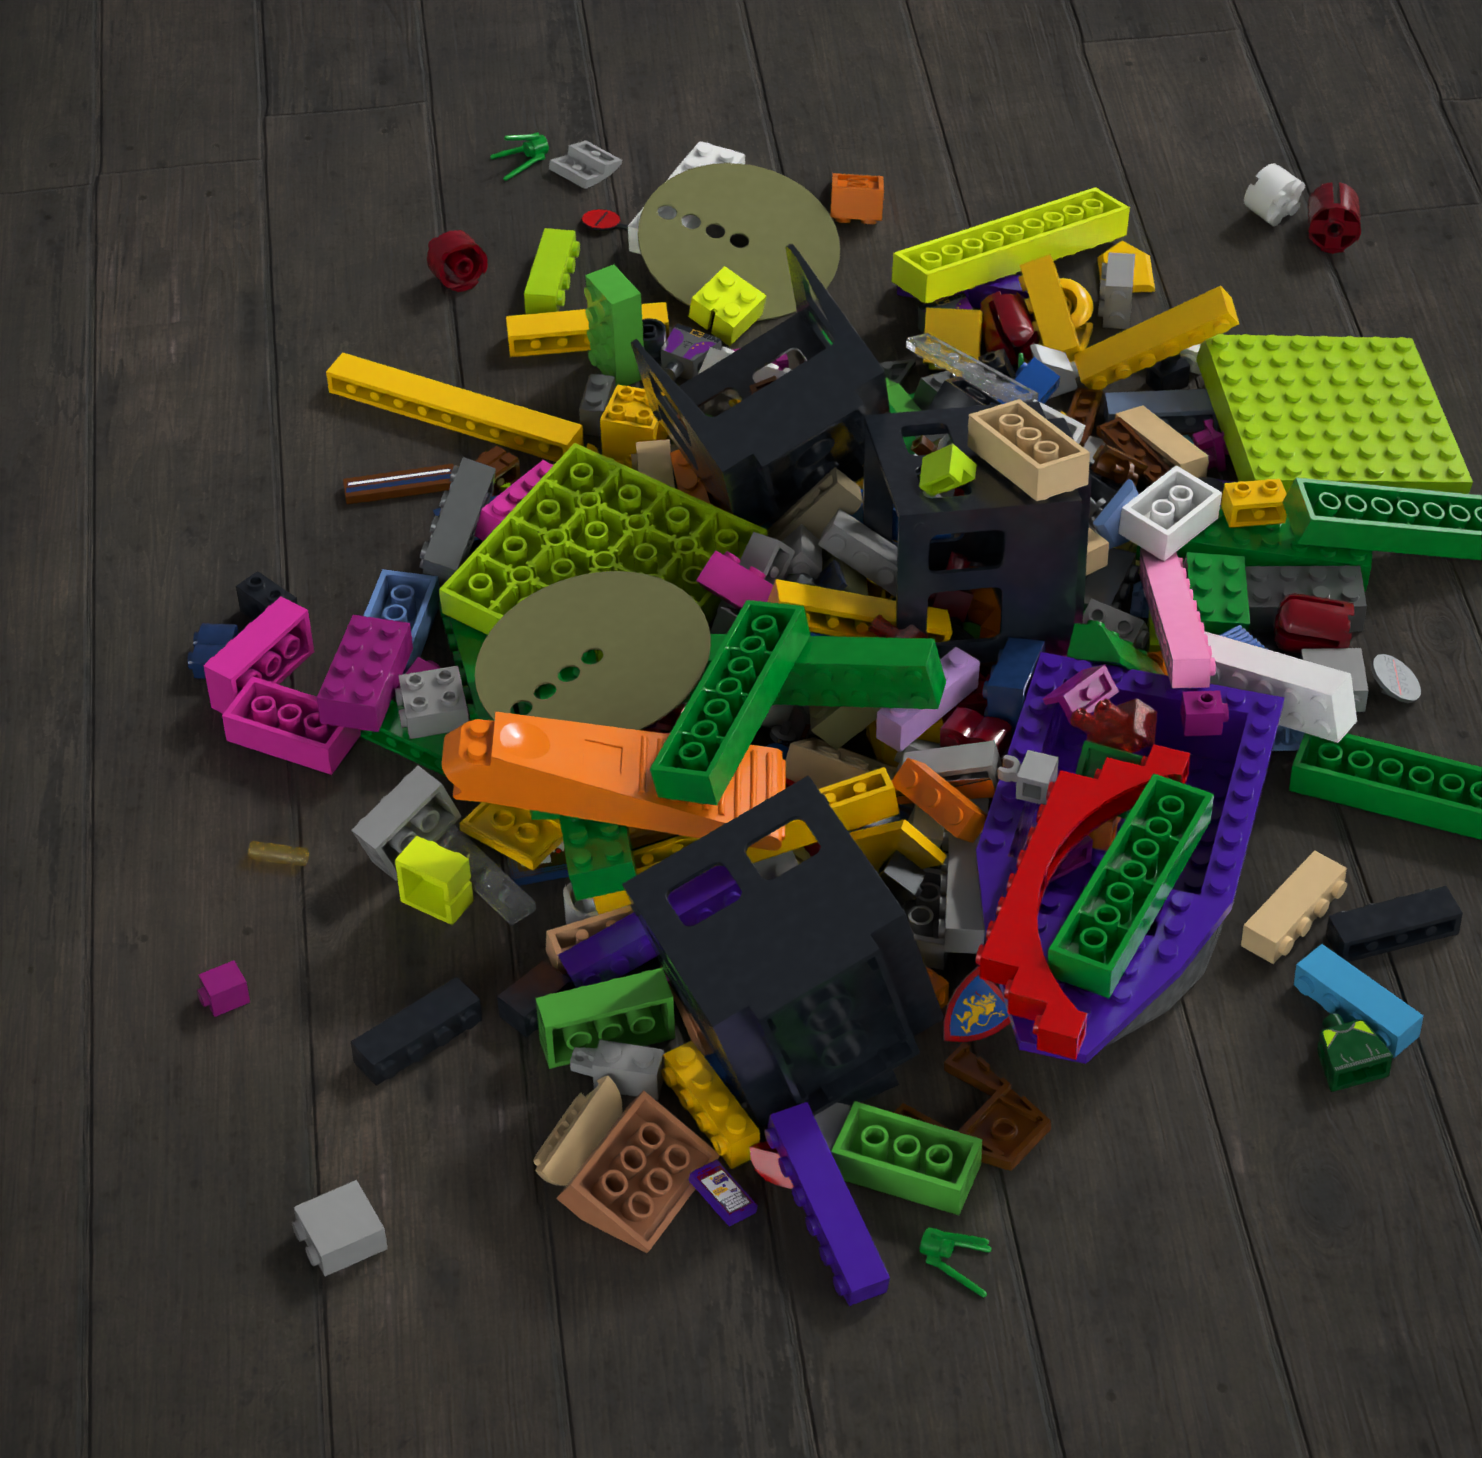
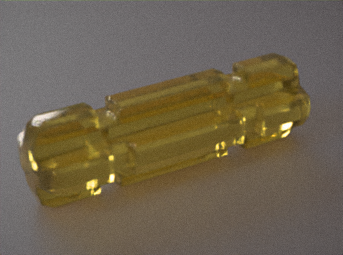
M252 841L248 847V856L253 860L265 858V861L290 864L291 861L293 865L306 866L309 860V851L303 847H295L294 850L292 846L267 843L265 846L264 842Z

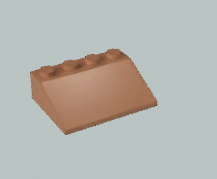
M643 1090L624 1110L556 1199L581 1220L648 1253L696 1189L688 1181L690 1172L716 1159L718 1160L720 1155Z

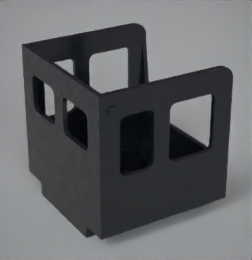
M793 244L787 245L785 249L797 314L687 382L678 386L646 352L637 339L631 342L647 400L656 420L660 421L717 506L755 525H760L768 519L773 525L835 467L855 483L863 480L864 415L890 413L884 369ZM810 287H811V289H812V291H813V293H814L816 299L818 300V302H819V304H820V306H821V308H822L824 314H823L822 311L819 309V307L817 306V304L814 302V300H813V298H812V296H811V293H810ZM817 322L833 343L832 345L828 342L826 337L823 335V333L817 326ZM791 350L801 352L806 359L804 363L751 395L749 386L755 384L753 380L755 372ZM658 386L661 388V390H662L663 393L665 394L664 396L661 394V392H660ZM729 389L735 390L742 399L741 402L715 417H709L699 409L700 406ZM676 415H679V416L681 417V419L683 420L684 424H685L686 427H687V430H686L685 427L682 425V423L680 422V420L678 419V417H677Z
M1039 401L1024 402L1046 419ZM1001 404L864 415L863 524L898 547L895 638L927 639L928 598L935 592L992 587L1001 610L1000 632L996 636L935 642L940 659L957 647L979 660L980 663L998 662L999 650L1004 649L1009 637L1045 641V653L1065 656L1068 653L1074 624H1083L1092 479L1089 475L1088 485L1076 488L1071 492H1064L1049 497L1046 500L1036 501L967 446L969 414ZM1065 418L1047 419L1073 439ZM948 434L951 442L977 464L975 479L955 488L962 489L964 496L928 498L924 496L919 484L922 458L926 455L915 456L909 454L903 437ZM893 504L898 516V542L892 540ZM961 533L956 538L931 540L936 535ZM952 551L967 556V560L971 561L969 567L974 566V568L940 571L929 569V567H946Z
M809 775L622 884L632 904L630 906L639 918L670 984L760 1127L769 1123L771 1114L808 1102L814 1116L918 1055L920 1052L914 1036L944 1019L906 913L835 814L825 795L821 794ZM802 820L805 822L821 845L820 851L772 880L762 878L746 854L748 847L791 821ZM721 865L726 867L742 891L741 897L698 924L685 926L668 902V895L673 890L715 866Z

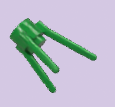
M538 132L525 135H508L504 137L506 141L526 140V142H523V146L491 154L490 158L495 159L523 151L527 157H532V159L504 176V181H507L534 163L545 160V154L548 153L549 146L545 136L539 135Z
M928 1227L920 1244V1253L927 1255L926 1264L938 1267L971 1291H974L981 1297H986L987 1292L941 1260L943 1257L950 1258L954 1246L989 1253L992 1250L991 1246H988L989 1240L977 1236L944 1232Z

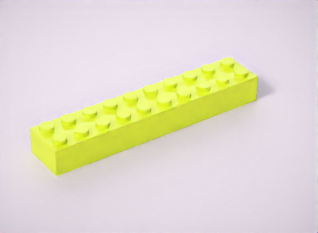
M1096 187L895 252L893 253L891 282L919 299V301L932 303L934 300L952 296L957 292L973 289L978 285L992 282L1008 275H1015L1021 271V264L1049 254L1053 261H1056V259L1067 255H1074L1076 252L1095 248L1097 245L1113 242L1115 239L1127 236L1130 207Z

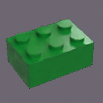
M1187 552L1183 568H1186V578H1189L1190 589L1193 590V600L1197 602V611H1200L1201 623H1204V631L1220 635L1241 625L1247 632L1250 627V614L1244 556Z

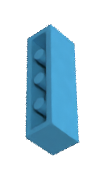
M1323 944L1296 964L1294 986L1302 994L1311 997L1322 1005L1327 1012L1339 1014L1345 1023L1359 1019L1364 1020L1391 1051L1394 1058L1420 1036L1423 1021L1421 1013Z

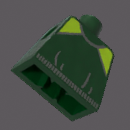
M1336 1013L1327 1016L1323 1020L1322 1024L1325 1029L1320 1032L1317 1050L1331 1092L1389 1077L1393 1055L1364 1020L1359 1019L1344 1023L1341 1016Z

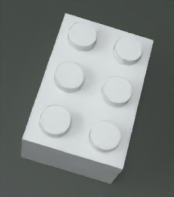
M1176 465L1122 507L1118 533L1165 561L1218 519L1222 492Z

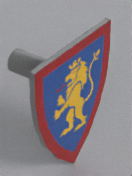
M979 966L958 985L947 1005L944 1017V1041L969 1042L981 1040L996 1034L1011 1023L1001 990L994 982L979 979Z

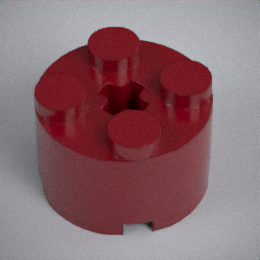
M463 230L445 232L439 237L432 238L428 244V268L443 285L453 291L462 292L475 287L479 283L478 279L481 274H485L487 270L488 260L486 253Z

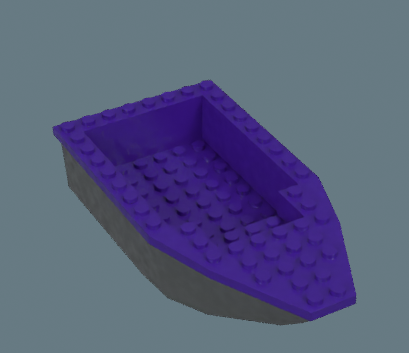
M1044 652L1040 653L1007 755L1016 757L1020 764L1023 763L1027 750L1059 757L1058 775L1060 770L1076 774L1084 740L1139 756H1149L1152 746L1155 744L1191 753L1189 776L1185 784L1214 794L1210 824L1110 998L1056 979L1064 994L1078 1011L1087 1013L1086 1036L1077 1059L1074 1060L1037 1050V1035L1032 1033L1035 1021L1008 1014L1019 1050L1086 1064L1103 1048L1167 1012L1204 975L1221 934L1224 919L1233 907L1285 697L1210 684L1208 688H1172L1169 676L1135 669L1128 670L1119 666L1078 660ZM1101 665L1107 667L1119 690L1117 694L1081 721L1070 724L1059 702L1045 705L1042 700L1081 670ZM1220 690L1222 703H1227L1229 709L1228 722H1223L1222 735L1184 736L1180 716L1182 692ZM1000 779L976 848V867L986 942L989 922L991 920L996 921L997 919L996 910L1001 896L1006 897L1008 893L1006 888L1011 873L1016 874L1018 870L1017 860L1019 853L1028 847L1026 844L1030 828L1037 826L1036 818L1041 805L1016 799V782H1006ZM1120 819L1117 826L1116 835L1118 834L1126 819ZM1092 848L1091 861L1047 885L1038 912V933L1047 963L1048 951L1052 942L1107 851ZM999 984L1004 999L1006 986ZM1004 999L1008 1012V999Z

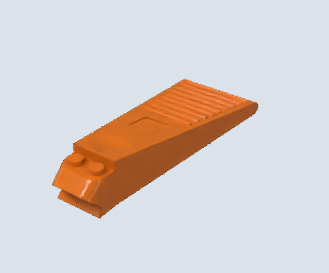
M495 712V721L482 719L468 721L446 734L443 745L442 769L448 780L454 784L453 798L455 800L493 803L694 838H702L786 788V761L783 759L782 751L778 748L750 745L718 805L659 798L650 768L669 734ZM785 826L749 847L771 851L780 849L782 841L785 840Z

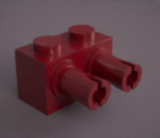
M952 551L945 570L969 568L971 561L967 560V556ZM970 589L935 592L928 598V607L948 610L949 618L957 617L961 620L959 622L964 623L974 595Z

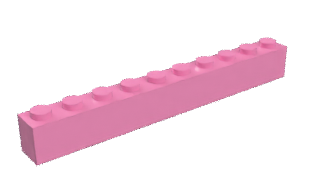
M1140 548L1139 576L1172 688L1210 687V676H1215L1216 663L1215 658H1212L1211 646H1208V636L1204 634V623H1201L1200 611H1197V602L1193 600V590L1190 589L1189 578H1186V568H1183L1182 557L1178 558L1177 552H1175L1167 560L1163 561L1145 549Z

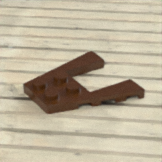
M965 1042L944 1061V1071L991 1096L957 1132L983 1139L982 1163L1012 1171L1051 1130V1120L1024 1095L1020 1097L1013 1091L1011 1084L1004 1077L1000 1079L990 1070V1064L981 1056L977 1058ZM905 1103L894 1112L951 1130Z

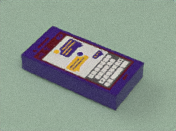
M717 1159L690 1172L688 1181L729 1227L756 1213L758 1205Z

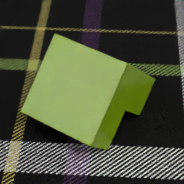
M952 443L922 458L919 487L930 497L942 492L946 493L974 480L977 464Z

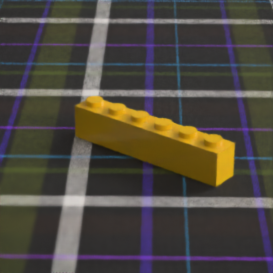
M1220 285L1075 353L1074 357L1080 381L1088 389L1102 390L1111 383L1128 378L1137 371L1152 367L1163 359L1178 355L1181 351L1191 346L1199 345L1217 334L1229 331L1230 328L1239 325L1232 297Z
M666 302L642 304V319L652 318L661 321L666 327L667 340L669 337V320ZM586 309L506 316L510 357L590 350V342L587 337L589 322L585 313Z
M775 579L767 602L804 606L810 632L837 637L895 638L896 601ZM928 607L927 639H934L935 642L949 641L953 631L948 610Z

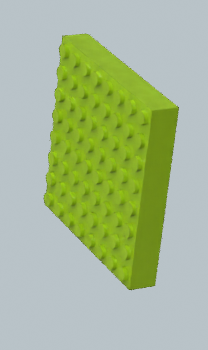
M1217 334L1201 343L1196 361L1221 432H1224L1223 438L1239 481L1281 479L1286 494L1296 477L1469 494L1473 484L1472 478L1412 338Z
M574 443L439 589L442 613L488 635L496 623L511 608L544 587L571 577L589 573L625 571L658 577L681 588L700 606L709 624L717 615L716 610L721 599L702 588L696 579L715 550L723 555L728 551L741 559L753 532L768 536V532L758 525ZM595 649L598 661H600L604 654L602 651Z

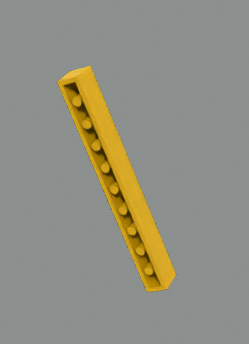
M343 352L326 371L330 393L557 462L574 443L584 446L583 427L581 424Z
M885 767L819 789L821 794L825 795L829 805L847 831L900 814L895 787ZM794 820L785 825V840L782 841L780 849L771 851L748 847L746 854L752 863H756L818 841L805 822ZM680 835L633 851L637 875L700 838ZM625 890L592 897L598 915L631 905Z

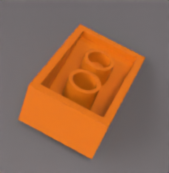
M833 173L831 218H835V221L840 223H849L851 219H859L863 224H876V221H882L883 176Z

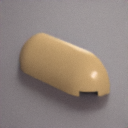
M609 1075L598 1079V1086L586 1097L580 1093L574 1099L537 1152L533 1162L537 1166L535 1171L543 1180L554 1185L566 1186L621 1116V1095Z

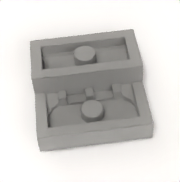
M582 141L569 145L567 155L551 159L549 169L586 189L598 184L615 172L622 165V160L588 141Z

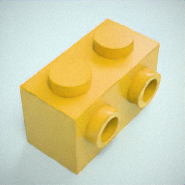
M1281 479L1224 483L1221 507L1229 528L1286 523L1287 514L1282 503L1286 496V491Z

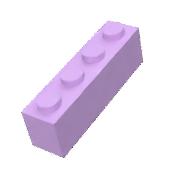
M957 647L952 649L940 659L946 685L939 709L881 708L877 711L876 738L898 752L904 750L978 687L980 661Z

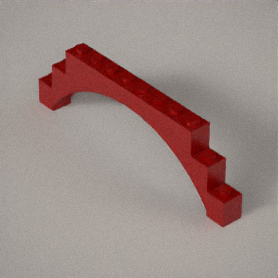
M1153 744L1149 756L1144 755L1140 765L1107 757L1103 768H1097L1094 778L1060 770L1056 782H1050L1046 794V805L1041 804L1038 809L1037 826L1031 827L1026 843L1028 847L1019 853L1017 860L1018 870L1016 874L1011 873L1006 888L1008 893L1006 897L1001 896L996 910L997 919L996 921L991 920L989 922L986 932L987 942L985 945L980 944L975 963L980 965L979 979L1006 986L1004 999H1008V1014L1035 1021L1032 1033L1037 1035V1050L1076 1060L1085 1039L1087 1028V1013L1078 1011L1064 994L1051 973L1042 950L1038 933V912L1047 885L1058 866L1079 842L1105 822L1134 807L1153 773L1185 784L1189 776L1191 753Z

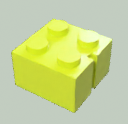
M724 266L692 297L688 317L708 330L711 326L714 311L715 316L711 333L731 346L762 316L766 295Z
M416 835L395 859L400 901L453 925L474 901L472 882L469 881L471 878L469 859L461 853L450 851L439 846L434 841H428Z

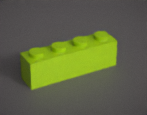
M544 229L524 292L526 314L558 312L560 306H564L565 290H569L570 273H574L575 257H579L580 242L576 241L574 230Z

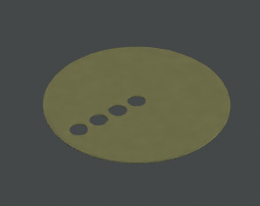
M739 163L709 164L675 175L658 187L650 196L642 210L638 225V244L645 265L651 275L668 293L690 307L692 297L725 266L766 295L763 314L757 321L780 318L797 312L785 249L787 245L793 244L825 289L829 287L834 279L840 260L838 232L830 214L822 203L810 191L792 179L775 171L753 165ZM662 206H670L676 210L677 215L673 219H664L659 216L658 209ZM687 215H693L699 218L701 224L698 228L689 229L682 224V218ZM710 225H719L724 229L725 234L721 238H712L707 235L706 228ZM735 234H742L748 238L749 244L743 248L735 247L731 244L730 237ZM810 287L811 296H812L813 300L815 301V300H816V297H815V295H814V293H813V291H812V289H811V287Z
M606 571L571 577L544 587L520 601L491 629L482 644L476 662L475 684L477 693L484 709L494 721L495 712L510 713L514 704L526 701L532 704V710L526 716L643 730L672 712L688 697L698 684L708 663L711 649L709 625L700 606L690 595L676 585L661 578L625 571ZM597 649L604 654L603 658L595 664H585L581 660L583 654L589 650ZM566 667H576L580 670L579 676L573 681L563 682L558 679L559 672ZM552 684L556 687L555 694L550 698L538 699L534 696L535 690L541 685Z

